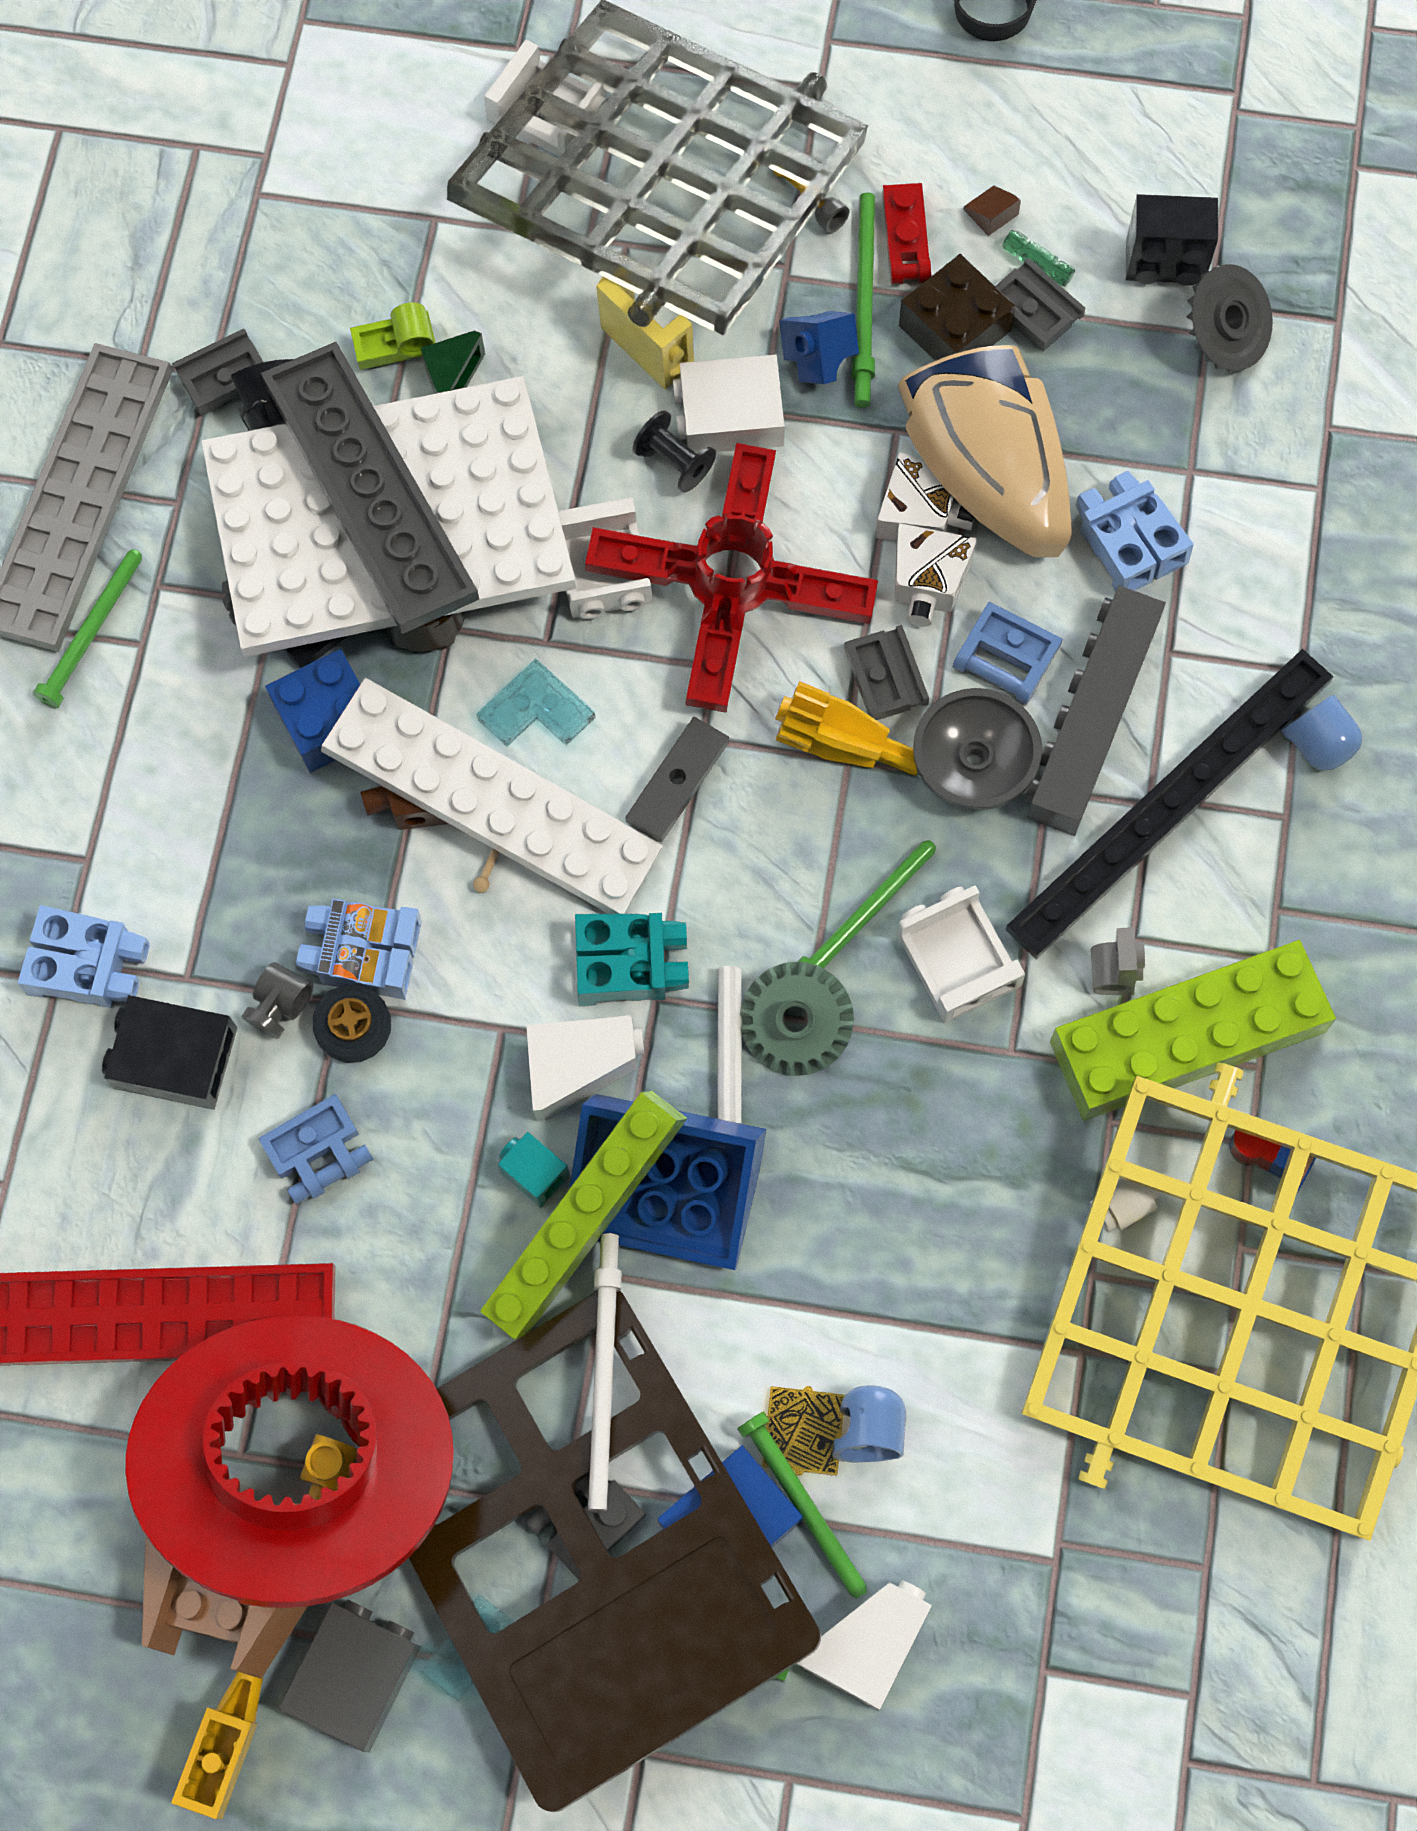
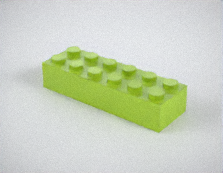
M1299 939L1056 1027L1050 1044L1084 1122L1125 1107L1136 1076L1171 1088H1177L1215 1074L1214 1070L1217 1063L1237 1066L1322 1035L1328 1031L1337 1018Z

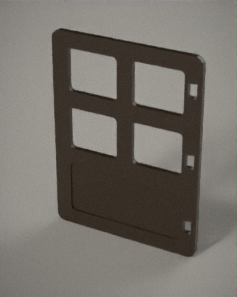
M598 1291L436 1389L442 1398L449 1421L474 1405L486 1402L521 1464V1471L508 1482L441 1523L435 1524L420 1547L409 1557L535 1802L540 1808L548 1812H560L810 1656L818 1649L821 1642V1632L621 1291L616 1292L614 1347L638 1387L640 1399L611 1418L609 1462L657 1433L664 1434L701 1496L702 1501L699 1508L617 1558L611 1557L574 1490L578 1481L590 1475L592 1430L560 1450L550 1449L516 1385L520 1377L596 1332ZM631 1331L644 1351V1354H640L632 1360L629 1359L619 1342L620 1339L627 1336ZM700 1451L703 1452L715 1475L709 1476L703 1481L699 1480L688 1461L698 1455ZM544 1507L579 1569L580 1579L575 1585L497 1633H490L455 1568V1559L461 1553L534 1508ZM773 1576H775L789 1602H785L775 1609L762 1588V1585L770 1581Z

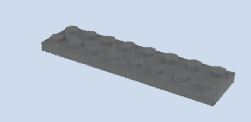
M337 342L262 372L264 385L401 634L479 600L476 586Z

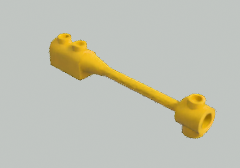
M315 1434L299 1477L300 1480L312 1484L308 1493L315 1500L321 1499V1489L324 1487L336 1491L337 1478L340 1476L349 1478V1465L355 1462L357 1448L335 1439ZM237 1672L217 1707L206 1708L171 1801L172 1804L213 1819H223L258 1724L255 1721L263 1677L261 1679Z

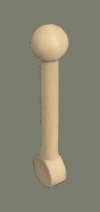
M493 848L481 876L473 881V888L478 893H484L489 889L490 883L488 878L500 853Z

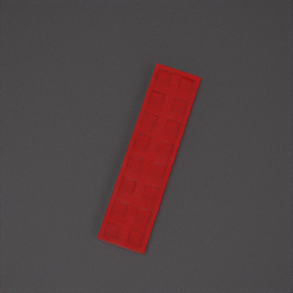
M333 1263L0 1273V1366L176 1361L182 1354L214 1334L253 1320L292 1315L335 1319L336 1266Z

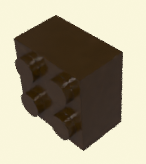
M958 254L901 300L899 327L936 361L962 351L995 345L1011 332L1016 305L962 254Z

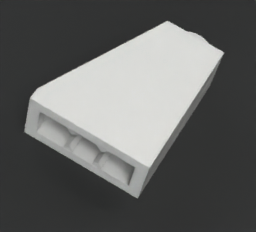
M632 1015L526 1025L532 1105L536 1121H545L637 1069L636 1055L645 1054L642 1028L634 1029Z
M901 1580L899 1586L889 1582L821 1636L818 1649L795 1665L879 1711L932 1605L923 1601L926 1593L904 1580Z

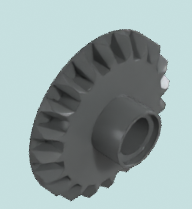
M1234 264L1213 267L1212 270L1201 275L1200 282L1193 285L1195 294L1187 300L1192 307V311L1186 318L1190 319L1193 323V329L1189 334L1196 336L1197 344L1195 349L1203 351L1204 361L1213 362L1215 369H1226L1228 372L1245 370L1256 364L1268 348L1273 326L1270 301L1263 285L1247 269Z

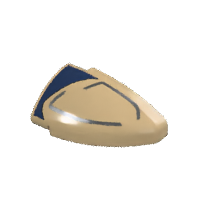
M1004 345L962 351L931 362L904 376L898 384V389L909 415L906 430L913 445L941 485L980 523L1019 550L1033 557H1059L1070 542L1072 534L1065 464L1054 416L1044 384L1038 378H1031L1020 350L1016 346Z

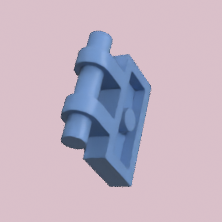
M336 1094L258 1138L281 1179L295 1171L300 1175L302 1181L287 1189L295 1204L310 1196L313 1199L325 1193V1187L344 1176L350 1179L360 1173L358 1168L374 1160L366 1145L359 1147L351 1153L347 1150L344 1143L358 1136L359 1133ZM333 1151L337 1161L314 1173L309 1163Z

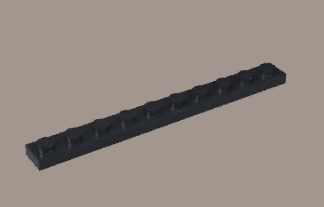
M1302 648L1008 923L1006 931L1037 960L1326 688L1334 676Z

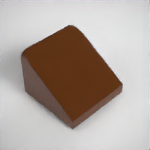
M993 185L966 204L963 210L990 236L1019 215L1021 200L1016 195Z

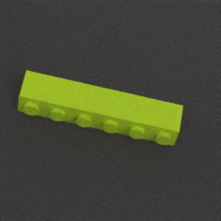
M653 1091L641 1092L481 1308L480 1312L514 1340L529 1333L688 1118Z

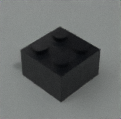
M1137 194L1126 237L1125 280L1138 281L1143 284L1173 282L1184 286L1200 282L1201 275L1210 269L1218 242V198Z

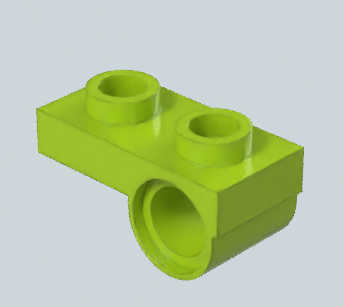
M416 302L404 303L391 311V319L350 328L360 370L421 357V347L436 343L429 313L422 304Z

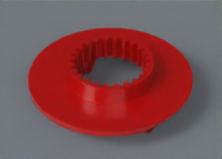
M301 1315L258 1319L233 1326L198 1343L173 1362L152 1385L134 1417L128 1437L125 1458L128 1496L134 1515L152 1546L170 1565L184 1576L201 1585V1587L221 1596L238 1600L239 1603L270 1608L312 1606L350 1596L373 1585L403 1564L420 1547L439 1518L448 1496L453 1469V1437L447 1411L434 1384L422 1368L407 1353L392 1342L365 1328L336 1319ZM281 1392H287L291 1400L296 1399L301 1392L307 1393L309 1401L314 1402L318 1398L329 1414L335 1416L337 1420L341 1418L342 1425L348 1436L360 1447L357 1449V1463L349 1465V1478L341 1476L337 1478L336 1491L327 1487L322 1488L321 1499L315 1500L309 1494H305L299 1505H295L290 1497H285L280 1505H274L272 1496L268 1494L257 1501L255 1500L254 1489L252 1488L240 1493L239 1479H229L228 1466L222 1464L221 1447L226 1443L225 1431H232L234 1428L233 1417L243 1419L246 1416V1405L249 1404L259 1408L261 1407V1399L265 1396L276 1402L279 1400Z

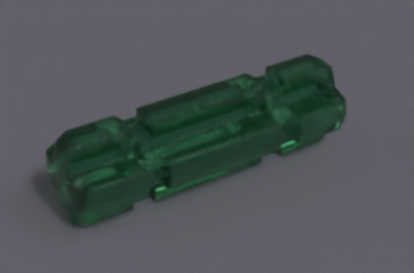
M1011 230L1002 244L1003 249L1012 255H1020L1019 259L1023 262L1027 258L1031 259L1060 286L1065 287L1071 281L1075 273L1074 267L1062 260L1058 261L1057 256L1031 240L1028 242V237L1019 231Z

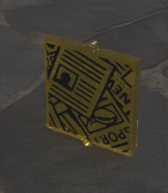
M771 1386L767 1416L770 1421L767 1423L766 1428L797 1476H802L804 1472L837 1476L839 1460L832 1456L833 1441L841 1438L844 1414L840 1412V1406L845 1395L813 1391L811 1386H806L804 1390ZM763 1458L762 1467L770 1468Z

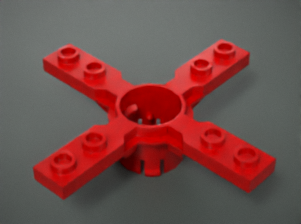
M736 443L722 517L717 515L705 523L707 530L703 529L697 546L595 527L592 529L585 561V571L635 581L648 578L651 584L668 586L673 582L688 584L693 595L704 604L685 705L727 713L745 613L759 608L767 599L783 602L791 610L866 624L871 622L878 580L774 560L773 543L770 541L773 538V534L763 523L776 450ZM723 550H737L754 559L758 563L760 570L753 575L747 576L746 581L743 578H728L718 573L713 577L714 570L708 566L706 560L712 554Z

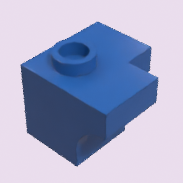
M827 311L810 316L788 317L779 320L784 360L797 361L800 382L827 384L837 381V371L841 362L849 356L859 354L855 313Z

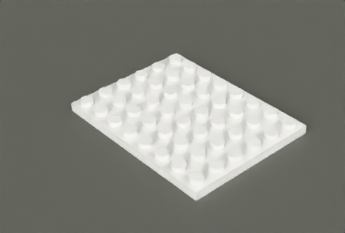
M524 376L373 406L478 590L479 600L446 615L576 588L575 577ZM286 424L202 440L243 657L397 626Z

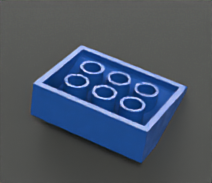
M595 1094L582 1104L569 1189L634 1101ZM679 1111L688 1119L603 1234L619 1235L620 1246L736 1270L760 1173L767 1129Z

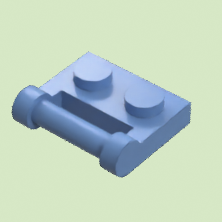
M989 601L958 652L952 667L962 673L968 670L1016 695L1015 700L1028 705L1038 684L1061 647L1063 639ZM978 647L1029 672L1025 680L975 656L974 654Z

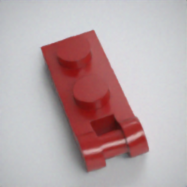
M922 183L883 185L882 197L891 285L903 284V280L918 279V283H924L931 277V261L929 258ZM915 260H916V263H912V264H903V262H902V261H915Z

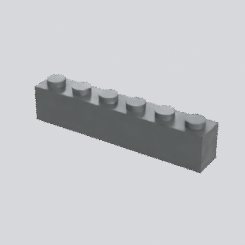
M1118 585L1113 599L1105 597L1096 620L1103 623L1099 635L1091 632L1082 655L1089 658L1084 671L1076 669L1068 689L1069 693L1075 694L1070 707L1062 704L1053 728L1060 730L1056 743L1047 741L1043 750L1040 765L1046 767L1041 780L1034 778L1027 790L1024 802L1031 804L1028 819L1070 835H1076L1166 602Z

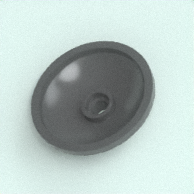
M962 689L943 696L923 714L914 735V762L922 781L937 797L963 809L988 810L1012 802L1031 785L1041 761V737L1032 716L1013 698L990 689ZM971 755H977L982 759V762L975 765L970 763L967 758Z

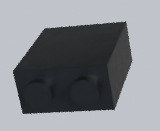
M128 995L125 1008L120 1007L115 1017L114 1031L117 1035L113 1048H108L103 1058L102 1073L105 1074L104 1079L116 1090L215 1110L238 1027L228 1015Z

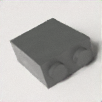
M348 1599L344 1608L331 1603L279 1710L362 1752L370 1753L421 1646L411 1642L415 1632L389 1620L386 1628H383L369 1621L373 1611Z

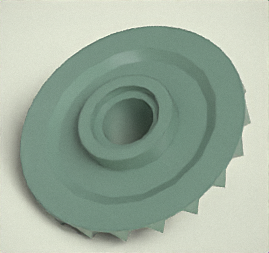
M787 962L766 970L754 980L747 990L740 1010V1028L747 1048L760 1063L775 1072L785 1075H809L828 1067L843 1053L853 1031V1007L844 986L833 974L824 968L806 962ZM792 1006H799L805 1009L809 1018L805 1029L798 1032L791 1031L784 1022L785 1013Z

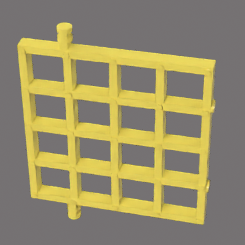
M1224 1063L1216 1064L1214 1072L1219 1075L1217 1080H1211L1209 1089L1213 1091L1210 1101L1136 1076L1123 1109L1021 1414L1096 1441L1092 1454L1086 1453L1084 1462L1089 1463L1086 1472L1081 1470L1078 1477L1079 1480L1106 1489L1108 1480L1104 1479L1106 1470H1112L1114 1462L1109 1460L1113 1448L1371 1541L1393 1469L1399 1466L1403 1456L1404 1447L1401 1444L1417 1397V1325L1408 1352L1345 1330L1365 1265L1417 1283V1263L1371 1248L1391 1185L1417 1193V1173L1228 1108L1230 1097L1236 1098L1238 1088L1234 1086L1236 1080L1241 1081L1244 1071L1237 1067ZM1145 1099L1209 1120L1189 1183L1125 1161ZM1227 1127L1291 1149L1270 1212L1206 1190ZM1309 1156L1372 1177L1352 1241L1289 1219ZM1119 1178L1183 1200L1162 1264L1098 1242ZM1200 1207L1264 1229L1243 1293L1179 1271ZM1283 1236L1346 1258L1326 1322L1262 1300ZM1092 1258L1156 1280L1135 1346L1070 1323ZM1174 1287L1238 1310L1216 1375L1152 1352ZM1256 1316L1320 1339L1299 1405L1235 1382ZM1064 1339L1129 1361L1107 1428L1042 1405ZM1339 1346L1403 1368L1382 1434L1318 1412ZM1147 1368L1211 1391L1189 1458L1125 1435ZM1229 1398L1293 1420L1272 1488L1208 1465ZM1313 1428L1376 1450L1355 1518L1291 1495Z

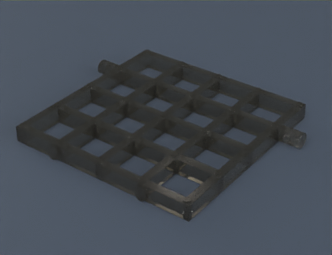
M601 0L569 39L564 38L558 52L491 131L483 133L478 146L448 180L447 200L638 293L636 301L628 309L630 320L638 326H648L654 316L661 310V307L664 306L724 336L865 142L868 125L818 101L827 89V82L819 73L810 72L796 90L791 89L615 4ZM605 31L647 50L631 71L589 51ZM667 61L710 80V83L695 101L652 81ZM569 73L593 84L597 82L602 85L603 89L612 93L596 114L553 94ZM730 91L775 111L760 132L715 112ZM633 103L676 123L660 146L616 125ZM533 116L577 136L559 159L516 139L517 135ZM794 121L840 142L825 163L779 142ZM696 134L741 154V157L725 177L680 156ZM597 147L641 167V170L624 191L580 170ZM496 160L540 181L521 205L477 184ZM760 165H764L807 186L791 209L745 187ZM662 178L707 199L690 223L645 201ZM561 192L606 213L588 237L542 216ZM727 209L773 231L757 255L710 233ZM626 224L672 245L654 270L608 248ZM692 255L739 278L721 303L674 280Z

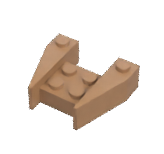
M145 1535L142 1646L174 1656L182 1630L235 1643L238 1645L230 1669L262 1679L308 1606L293 1608L259 1607L241 1604L238 1600L216 1594L201 1587V1585L176 1570L158 1553Z

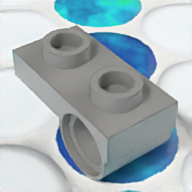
M1135 927L1117 928L1115 942L1100 943L1091 947L1093 992L1101 995H1134L1136 981L1143 980V968H1145L1144 941H1135Z

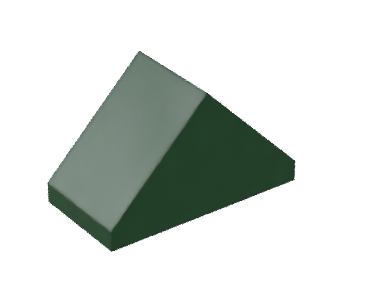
M475 330L420 348L434 394L467 388L486 354L482 333Z

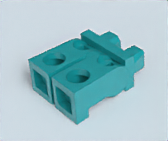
M662 912L649 913V915L575 914L579 1007L594 1006L596 1002L641 1001L651 998L652 1000H665V992L689 988L688 961L664 962V950L687 949L686 922L662 921Z

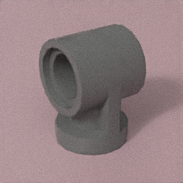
M272 962L259 977L253 991V999L260 1002L256 1009L247 1007L241 1017L259 1031L279 1039L285 1030L279 1024L282 1016L294 1020L301 1014L312 995L313 982L277 962Z

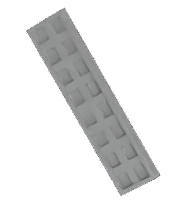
M94 343L0 569V636L49 650L60 651L173 369L170 362Z

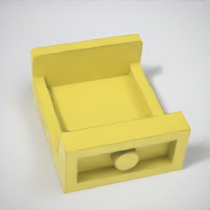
M624 263L616 270L612 269L605 273L598 285H596L601 329L662 388L667 389L673 384V379L680 378V363L694 362L692 323L680 314L662 328L635 302L632 268L627 263Z

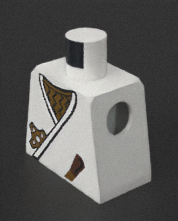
M899 452L877 519L876 538L897 541L899 523L943 532L947 531L948 525L971 531L975 517L941 485L926 463Z
M899 523L896 544L895 601L910 605L907 615L909 623L919 627H927L932 623L934 610L951 612L972 565L977 538Z

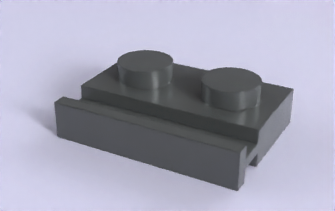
M1029 258L1024 261V264L1019 269L1015 268L996 285L1016 305L1013 325L1042 351H1045L1069 330L1072 323L1084 316L1085 307Z
M243 328L172 364L201 416L240 397L231 374L246 367L262 363L263 360Z
M902 625L896 626V629L888 632L883 630L844 643L846 656L869 716L875 720H880L909 711L911 707L929 704L927 690Z

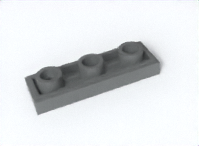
M693 716L625 816L626 822L662 843L729 744V736ZM675 778L685 780L682 784H673L671 782Z

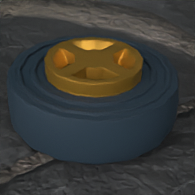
M358 984L342 985L330 990L318 1002L313 1013V1033L320 1048L331 1058L345 1063L362 1062L374 1057L385 1046L391 1033V1015L385 1001L374 990Z

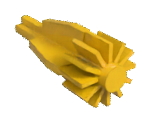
M801 681L796 686L791 698L783 697L775 720L782 722L776 736V741L826 760L873 768L876 761H879L914 776L918 773L914 762L913 748L887 738L890 729L852 703Z

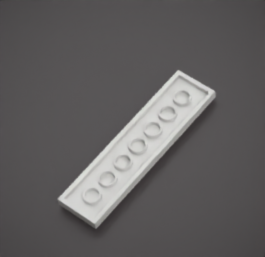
M366 677L322 744L321 752L608 914H624L663 847L660 843Z

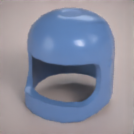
M1335 695L1328 697L1280 730L1286 739H1289L1296 745L1311 766L1322 771L1332 770L1346 763L1357 753L1362 744L1361 730Z
M866 1385L851 1389L844 1396L840 1406V1412L850 1417L849 1430L843 1437L833 1441L832 1456L840 1461L851 1463L880 1462L901 1458L904 1454L906 1408L902 1398L893 1390L881 1386ZM867 1446L859 1450L853 1449V1447Z

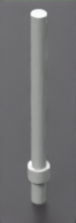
M611 1233L601 1235L600 1265L594 1274V1289L598 1291L588 1498V1511L593 1512L607 1511L616 1292L621 1290L622 1271L618 1269L619 1235Z

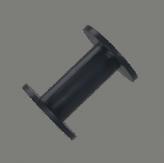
M662 410L653 415L644 424L634 440L632 450L637 456L651 457L657 453L682 473L678 481V489L685 493L696 487L707 475L715 461L716 450L712 447H706L700 452L695 453L667 430L671 422V414L666 410Z

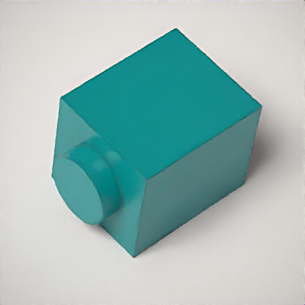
M528 1131L521 1139L517 1137L511 1139L499 1154V1157L502 1159L498 1163L501 1174L540 1208L570 1176L568 1166Z

